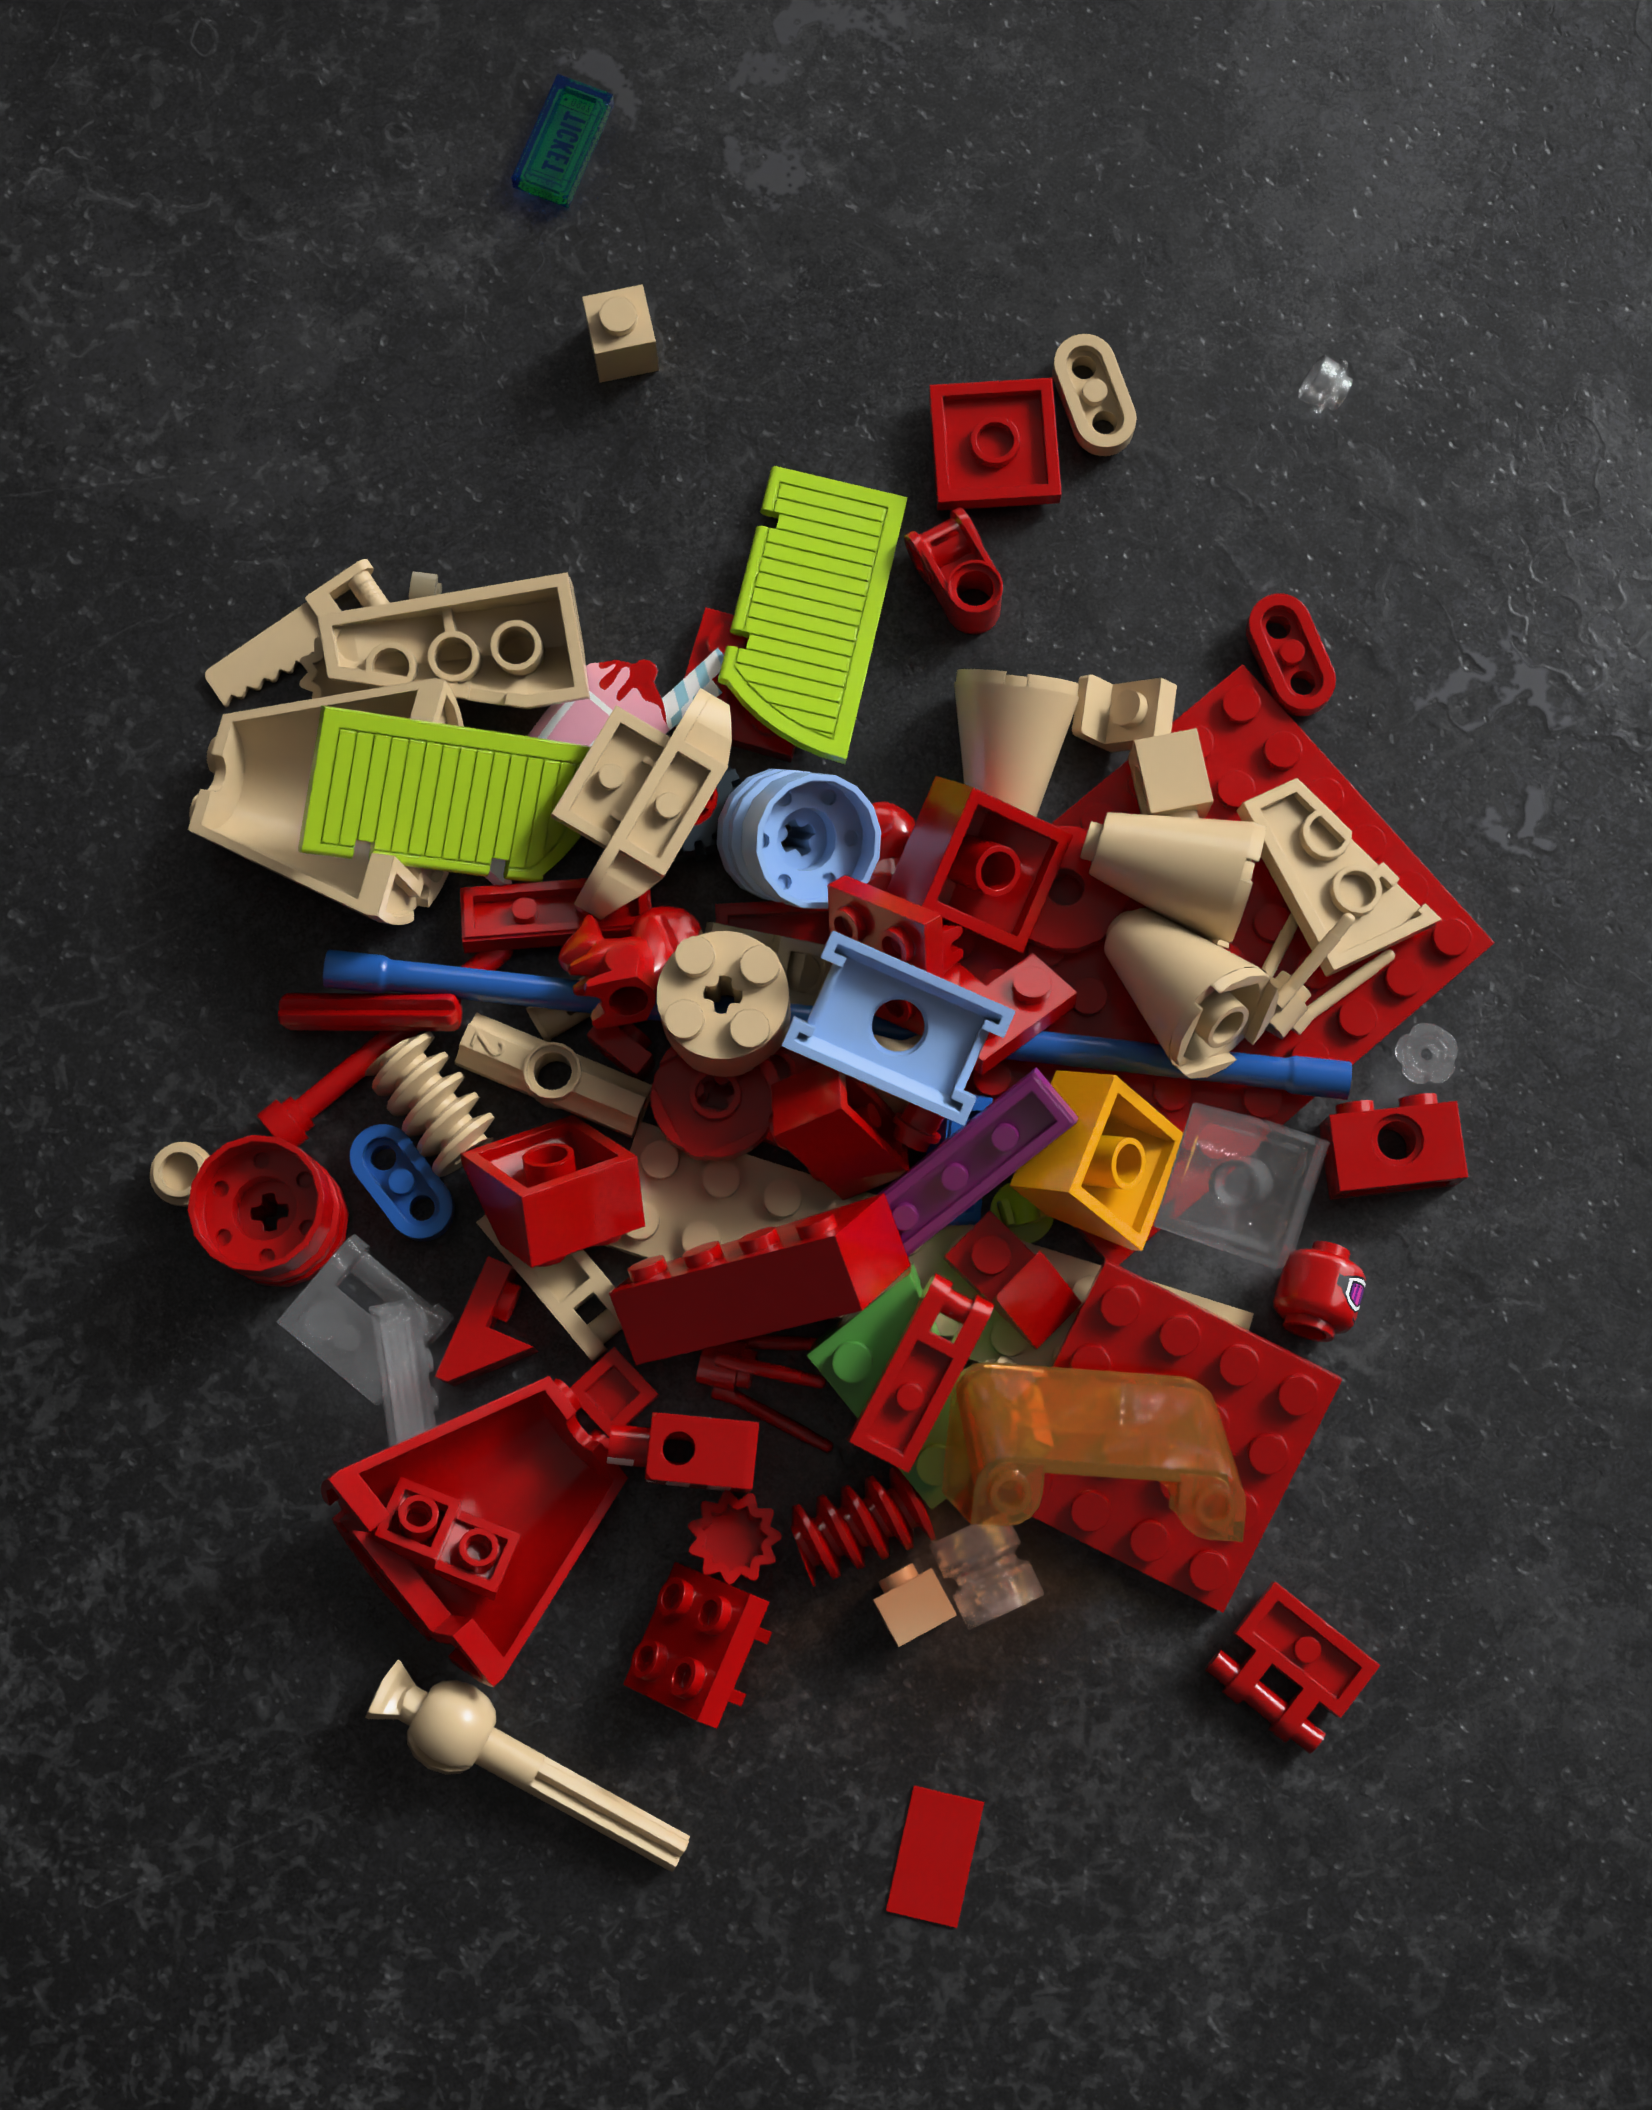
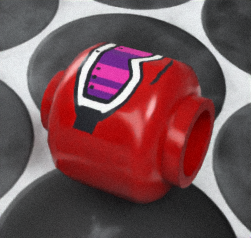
M1315 1241L1311 1249L1295 1250L1286 1257L1273 1298V1307L1277 1314L1284 1319L1283 1327L1287 1331L1308 1340L1330 1342L1334 1339L1335 1334L1346 1333L1353 1327L1366 1286V1277L1362 1269L1349 1260L1351 1253L1348 1249L1327 1241Z

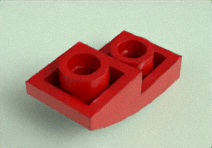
M400 1476L386 1507L390 1515L378 1525L373 1539L421 1568L494 1601L517 1549L521 1534L460 1510L462 1501Z

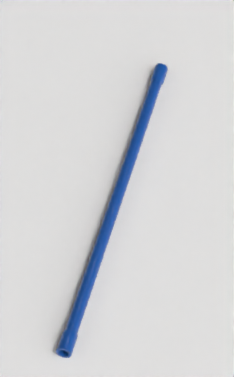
M328 949L324 961L323 985L326 988L371 993L391 991L414 994H453L457 999L592 1013L600 1003L599 998L576 996L573 993V985L580 980L393 960L384 955ZM657 996L655 1005L647 1020L661 1021ZM721 996L720 1001L714 1003L715 1012L719 1014L727 1013L729 1004L735 1003L734 997ZM790 1003V1024L794 1016L807 1021L813 1006ZM873 1016V1035L897 1040H905L918 1035L880 1017ZM1042 1031L1005 1058L1008 1060L1281 1089L1291 1094L1342 1100L1348 1099L1352 1080V1063L1350 1061L1304 1056L1284 1058L1230 1052L1237 1060L1226 1069L1209 1077L1191 1079L1172 1065L1160 1044Z

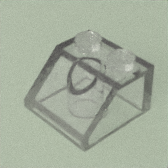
M1193 1103L1154 1227L1275 1270L1286 1265L1290 1253L1296 1249L1330 1141L1268 1120Z

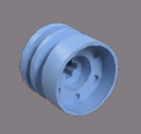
M786 769L762 771L747 777L729 794L718 818L717 848L724 869L741 889L762 899L774 902H783L800 908L828 909L827 885L846 875L867 884L880 858L881 829L874 806L857 786L836 775ZM785 825H790L791 830L787 832ZM785 840L787 846L782 847L781 841Z

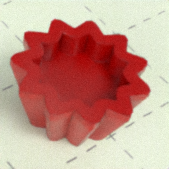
M728 1490L722 1493L718 1503L710 1501L701 1502L702 1518L691 1521L688 1524L689 1531L696 1537L688 1553L703 1559V1574L709 1576L720 1572L726 1584L732 1585L740 1575L750 1581H756L759 1576L760 1565H772L776 1562V1557L771 1547L780 1541L782 1534L770 1526L774 1510L771 1508H758L756 1497L753 1493H749L738 1500Z

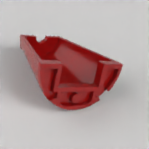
M550 1376L332 1473L321 1484L323 1500L329 1506L337 1501L341 1508V1511L332 1518V1521L352 1553L382 1592L428 1641L433 1638L436 1642L451 1644L456 1648L448 1655L452 1663L474 1679L491 1687H494L504 1678L628 1479L619 1465L607 1464L609 1438L597 1429L592 1430L588 1434L578 1422L576 1412L581 1408V1404L575 1393L563 1381L557 1378L552 1380ZM400 1476L462 1501L460 1508L462 1511L521 1534L517 1549L494 1601L421 1568L373 1539L378 1525L390 1515L386 1507Z

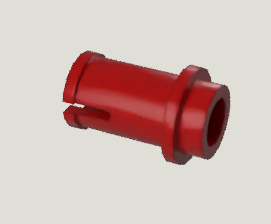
M909 1102L903 1113L896 1112L892 1120L896 1127L892 1135L898 1141L914 1150L927 1152L930 1144H938L941 1138L937 1130L944 1117Z

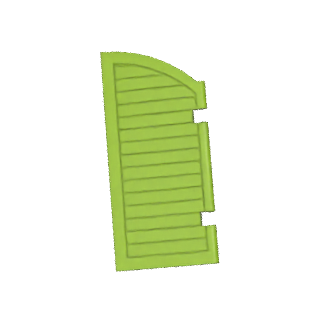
M773 466L771 467L760 513L777 518L776 529L765 526L756 527L730 632L734 635L749 638L746 649H739L734 646L726 647L718 682L727 685L739 702L758 721L781 738L819 757L845 764L908 497Z
M321 705L298 851L299 853L352 859L356 840L371 842L369 859L371 853L392 855L407 867L487 877L490 872L492 858L506 860L503 872L504 879L542 882L543 875L556 865L582 836L551 818V814L591 746Z

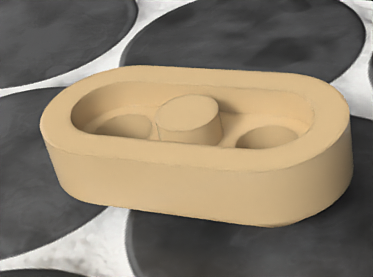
M1091 334L1071 336L1057 349L1052 374L1072 431L1079 445L1087 452L1098 456L1117 454L1130 443L1137 420L1136 411L1111 347L1100 337ZM1077 366H1087L1094 375L1088 379H1080L1074 375L1072 369ZM1105 420L1113 425L1114 431L1109 434H1101L1094 429L1093 424L1096 421Z

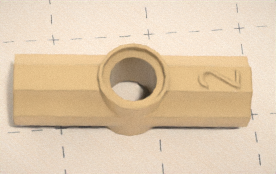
M476 1013L471 1023L468 1024L459 1044L458 1054L455 1059L457 1066L529 1095L545 1107L565 1110L632 1139L637 1131L639 1122L643 1121L649 1107L652 1085L580 1056L563 1043L544 1041L479 1013ZM559 1061L571 1067V1078L562 1088L548 1090L538 1084L539 1072L548 1063Z

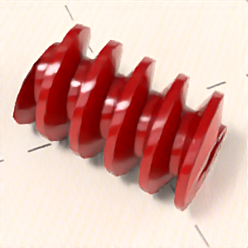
M896 1466L889 1469V1489L887 1490L873 1475L865 1478L864 1499H861L849 1485L841 1487V1508L837 1509L824 1494L816 1497L815 1518H812L800 1504L792 1506L791 1530L813 1587L816 1586V1566L821 1565L833 1579L841 1577V1556L843 1555L858 1570L864 1568L865 1547L869 1545L882 1560L890 1558L889 1538L895 1536L906 1550L913 1549L914 1528L918 1526L931 1541L936 1540L921 1496Z

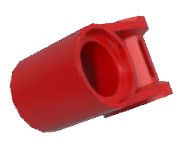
M958 507L950 512V519L921 534L915 531L905 534V545L916 570L932 589L950 623L957 630L965 634L977 635L991 629L1000 617L1003 581L983 547L977 529L964 509ZM979 589L985 592L990 600L985 604L972 606L964 603L958 596L966 590Z

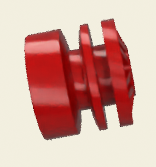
M250 1135L225 1143L205 1159L191 1183L188 1213L196 1239L212 1258L260 1285L290 1287L312 1280L333 1263L346 1240L349 1212L342 1188L327 1169L313 1160L302 1149L279 1137ZM277 1205H280L289 1212L287 1217L278 1219L277 1229L275 1230L266 1224V1218L276 1216Z

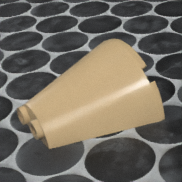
M431 678L223 714L217 735L211 740L207 751V764L209 770L215 774L214 780L207 790L200 789L199 794L192 800L188 828L191 833L379 923L392 925L408 924L414 921L413 910L417 906L430 907L443 887L449 872L407 867L392 855L371 853L369 859L371 842L356 840L352 859L299 853L298 845L321 705L464 727L456 697L445 679Z

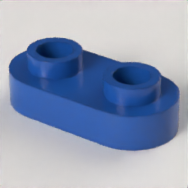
M378 1124L363 1130L355 1138L350 1149L352 1170L396 1229L407 1238L415 1241H431L443 1235L451 1226L455 1216V1201L446 1185L435 1175L432 1167L419 1153L413 1142L399 1128L387 1124ZM383 1149H391L396 1153V1162L388 1170H378L374 1165L376 1154ZM421 1199H430L434 1202L435 1206L433 1215L424 1221L414 1219L412 1214L414 1204Z

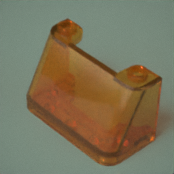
M991 1362L973 1364L961 1372L951 1392L942 1493L970 1524L1011 1526L1018 1525L1031 1518L1040 1505L1043 1495L1045 1473L1159 1481L1166 1487L1170 1495L1169 1508L1177 1513L1183 1526L1194 1535L1209 1540L1243 1542L1246 1516L1244 1489L1217 1404L1210 1391L1200 1383L1182 1376Z

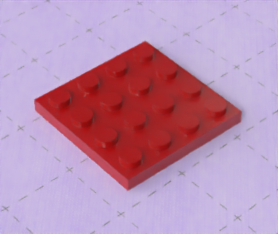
M1104 1259L1034 1398L1040 1406L1053 1454L1010 1489L991 1483L988 1495L1223 1613L1342 1379L1340 1376Z

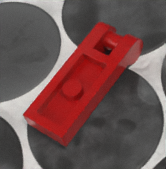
M937 1273L932 1275L923 1290L915 1311L847 1439L854 1445L908 1473L994 1308L993 1303L978 1295H975L971 1300L951 1289L953 1282ZM939 1313L959 1323L951 1342L930 1331Z

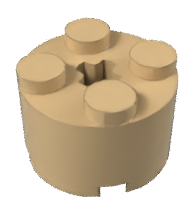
M732 931L709 932L684 939L677 946L676 951L670 956L662 969L657 986V1005L662 1026L673 1049L692 1068L713 1076H739L753 1070L754 1067L764 1062L771 1055L773 1056L782 1046L791 1018L789 987L785 971L776 953L771 948L742 933ZM721 996H733L735 1003L729 1004L727 1013L719 1014L715 1012L714 1003L719 1002Z

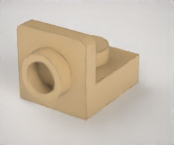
M1094 675L1080 676L1078 681L1079 700L1074 711L1072 725L1074 736L1109 752L1131 750L1134 740L1171 733L1177 690L1176 684L1163 678L1111 684Z

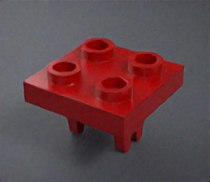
M846 875L827 885L830 934L832 930L942 979H944V973L962 959L964 955L963 949L951 944L954 940L961 937L963 927L952 922L942 924V914ZM900 999L891 1000L881 1005L874 1014L911 1032L923 1035L924 1018L920 1010L911 1002Z
M675 1562L668 1580L659 1592L656 1608L643 1639L633 1653L631 1667L623 1685L698 1722L717 1729L728 1702L742 1707L747 1694L734 1689L754 1639L768 1644L772 1635L771 1631L760 1627L770 1602Z

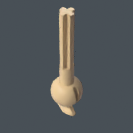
M397 1660L383 1678L374 1694L365 1718L398 1719L409 1725L407 1745L413 1756L430 1770L445 1775L461 1774L475 1763L671 1872L676 1868L680 1857L688 1846L690 1836L494 1728L496 1724V1710L489 1698L474 1685L459 1680H447L437 1683L427 1692L415 1685L402 1662Z

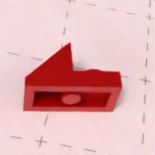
M990 1210L943 1258L982 1298L993 1303L994 1309L1035 1350L1082 1304L1041 1251L1035 1255Z
M487 1257L435 1375L442 1382L456 1386L538 1352L531 1345L493 1330L497 1319L504 1322L509 1320L521 1293L522 1287L514 1284L518 1273L511 1265L492 1257Z

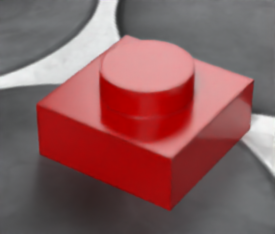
M632 1023L599 1029L593 1026L587 1033L590 1046L626 1075L644 1081L656 1066L653 1054L647 1050L652 1041Z
M615 1347L607 1352L570 1387L579 1399L581 1408L609 1438L611 1424L628 1426L660 1396Z

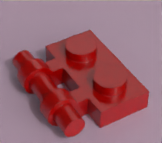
M1271 1582L1232 1633L1253 1651L1240 1665L1220 1649L1208 1663L1205 1670L1224 1685L1222 1693L1238 1705L1244 1701L1271 1723L1269 1731L1284 1743L1291 1739L1307 1753L1311 1754L1326 1735L1325 1732L1307 1719L1316 1705L1319 1703L1335 1717L1341 1718L1381 1665L1277 1582ZM1270 1665L1299 1687V1690L1288 1703L1260 1681Z

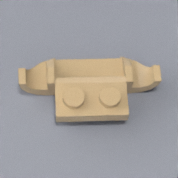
M700 688L671 737L616 705L551 814V818L605 849L574 905L602 920L618 908L645 894L663 879L728 768L732 743L729 704Z

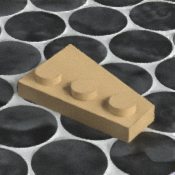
M1298 778L1243 802L1236 810L1242 821L1255 822L1266 826L1261 857L1312 951L1345 913H1351L1354 916L1355 921L1320 964L1326 977L1435 926L1442 920L1426 903L1421 907L1396 883L1400 878L1384 862L1378 865L1351 839L1352 831Z

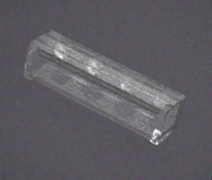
M402 1299L396 1302L369 1307L389 1447L437 1426L434 1411L439 1410V1400L433 1386L430 1387L429 1372L434 1370L433 1358L429 1348H425L423 1334L428 1332L427 1317L424 1310L420 1309L410 1299Z

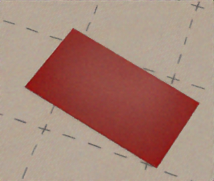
M913 1786L886 1911L957 1928L984 1802Z

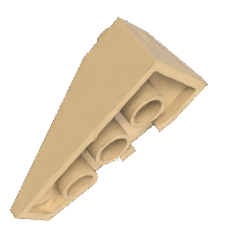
M568 572L317 615L327 676L330 680L384 687L431 678L445 679L456 699L522 709H533L590 699L584 645L574 587Z

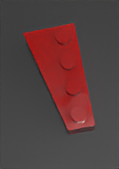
M885 1193L778 1227L762 1228L740 1239L721 1245L719 1241L708 1242L686 1251L680 1258L667 1262L663 1255L647 1258L630 1266L627 1269L630 1277L609 1292L635 1364L639 1365L863 1311L911 1264Z

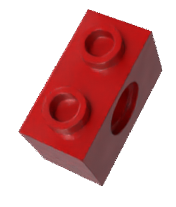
M1423 1093L1399 1098V1107L1375 1110L1372 1100L1351 1101L1336 1105V1114L1329 1115L1319 1124L1329 1199L1451 1187L1467 1179L1468 1170L1457 1101L1438 1103L1437 1094ZM1390 1129L1403 1137L1406 1143L1404 1159H1391L1381 1152L1377 1142L1380 1130Z

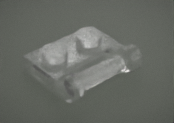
M354 1234L341 1245L277 1320V1323L374 1405L379 1406L425 1350L445 1331L452 1321L453 1315L440 1304H436L433 1307L368 1254L370 1246ZM352 1273L415 1326L404 1341H401L338 1288L346 1276Z

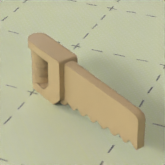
M368 559L356 562L305 597L306 603L207 669L205 678L225 708L229 706L233 697L244 699L249 688L260 691L265 680L275 683L281 672L292 674L297 664H301L300 658L302 656L313 654L314 640L316 637H321L317 615L340 612L341 610L334 600L351 589L363 607L390 603L372 578L371 574L374 568Z

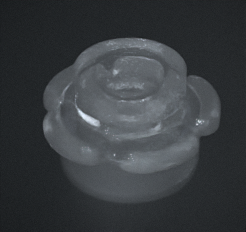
M1322 355L1309 370L1300 387L1298 398L1311 405L1310 412L1319 414L1326 408L1335 411L1346 398L1353 379L1346 375L1348 362L1342 358L1336 362Z
M1420 1023L1413 1026L1410 1034L1402 1035L1399 1038L1395 1049L1396 1059L1403 1065V1075L1411 1082L1420 1085L1427 1083V1081L1439 1084L1447 1080L1455 1070L1454 1061L1459 1054L1458 1045L1453 1036L1432 1023ZM1423 1049H1429L1432 1052L1431 1060L1422 1058L1421 1052Z

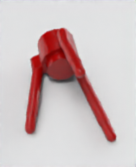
M759 1335L702 1350L696 1382L713 1387L711 1399L733 1404L823 1452L828 1453L833 1449V1443L830 1440L737 1390L738 1387L749 1390L754 1375L818 1389L824 1388L827 1384L825 1377L798 1369L758 1361L759 1352L750 1350H809L812 1343L818 1338Z

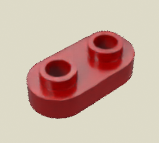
M1277 593L1262 598L1256 603L1250 613L1246 624V636L1269 691L1287 713L1295 716L1315 714L1324 708L1332 696L1336 685V675L1310 613L1300 600L1288 594ZM1271 623L1281 624L1286 629L1287 636L1282 639H1275L1268 634L1266 626ZM1296 678L1305 679L1311 686V692L1306 695L1296 693L1292 689L1290 681Z

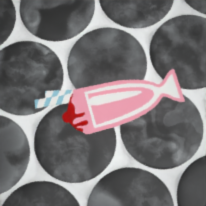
M718 648L715 649L663 698H661L654 682L658 673L657 666L650 660L643 659L634 664L619 660L586 665L590 699L551 705L528 736L592 746L616 705L662 733L667 734L680 723L700 688L715 697L722 694V691L712 679L720 672L724 654ZM492 858L490 872L485 878L493 885L512 884V880L504 879L503 877L506 861L504 859Z

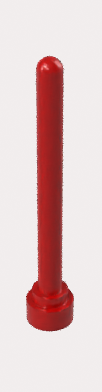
M513 950L478 952L460 967L496 971L512 957ZM380 1031L296 1100L289 1096L280 1103L276 1099L256 1116L273 1137H279L299 1147L309 1139L305 1133L315 1126L311 1121L314 1117L363 1079L365 1071L378 1057L399 1042L416 1036L420 1031Z

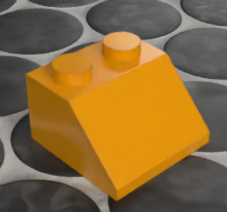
M1056 1070L1051 1085L1079 1117L1078 1121L1016 1170L1010 1187L1047 1216L1128 1249L1142 1251L1187 1136L1116 1075Z

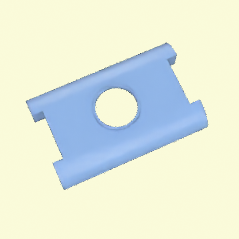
M832 930L821 953L822 959L832 963L808 1020L805 1021L794 1016L782 1046L965 1126L976 1101L974 1094L964 1090L989 1032L1004 1038L1016 1011ZM900 999L911 1002L920 1010L924 1018L923 1035L919 1042L908 1050H888L881 1046L873 1035L872 1019L875 1012L881 1005L891 1000Z

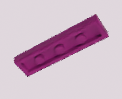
M1037 1067L877 1194L885 1193L907 1256L1077 1123L1079 1117Z

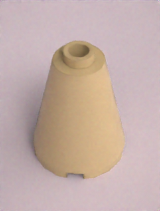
M958 669L954 688L964 784L977 788L1037 817L1079 700V684L1068 680L1032 674L1024 677L1006 675L1007 671Z
M1107 812L1103 824L1091 821L1080 858L1092 861L1089 875L1163 917L1220 947L1228 949L1229 943H1232L1251 891L1253 884L1251 878L1255 865L1252 860L1257 862L1260 860L1266 835V826L1247 821Z
M1148 908L1125 911L1118 915L1109 925L1104 945L1105 955L1170 1062L1184 1075L1191 1079L1204 1078L1226 1069L1237 1060L1230 1053L1232 1049L1244 1038L1253 1045L1263 1034L1275 1013L1279 998L1278 988L1270 982L1271 978L1266 971Z

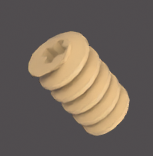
M428 1031L407 1038L390 1048L365 1071V1076L377 1075L373 1080L372 1089L378 1096L392 1095L388 1101L387 1109L394 1117L407 1115L402 1125V1130L409 1137L423 1134L418 1142L417 1150L423 1157L438 1155L433 1163L432 1171L438 1177H442L462 1167L460 1153L493 1141L494 1138H487L484 1132L495 1117L490 1112L474 1118L470 1116L469 1112L480 1097L476 1092L459 1098L456 1097L454 1092L465 1077L461 1072H457L442 1078L439 1072L450 1057L445 1051L430 1057L425 1055L424 1051L435 1038L432 1032Z

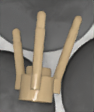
M1291 913L1261 968L1266 971L1271 978L1270 982L1278 988L1279 993L1275 1013L1266 1030L1280 1039H1283L1290 1030L1297 1035H1301L1314 1018L1395 959V953L1390 949L1385 950L1306 1006L1305 1002L1311 997V993L1303 984L1338 944L1342 936L1354 923L1355 918L1351 913H1345L1293 975L1281 971L1276 978H1273L1298 927Z

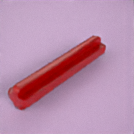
M286 993L279 1000L278 1020L281 1025L289 1030L455 1031L461 1026L463 1007L461 1000L457 999L453 994Z

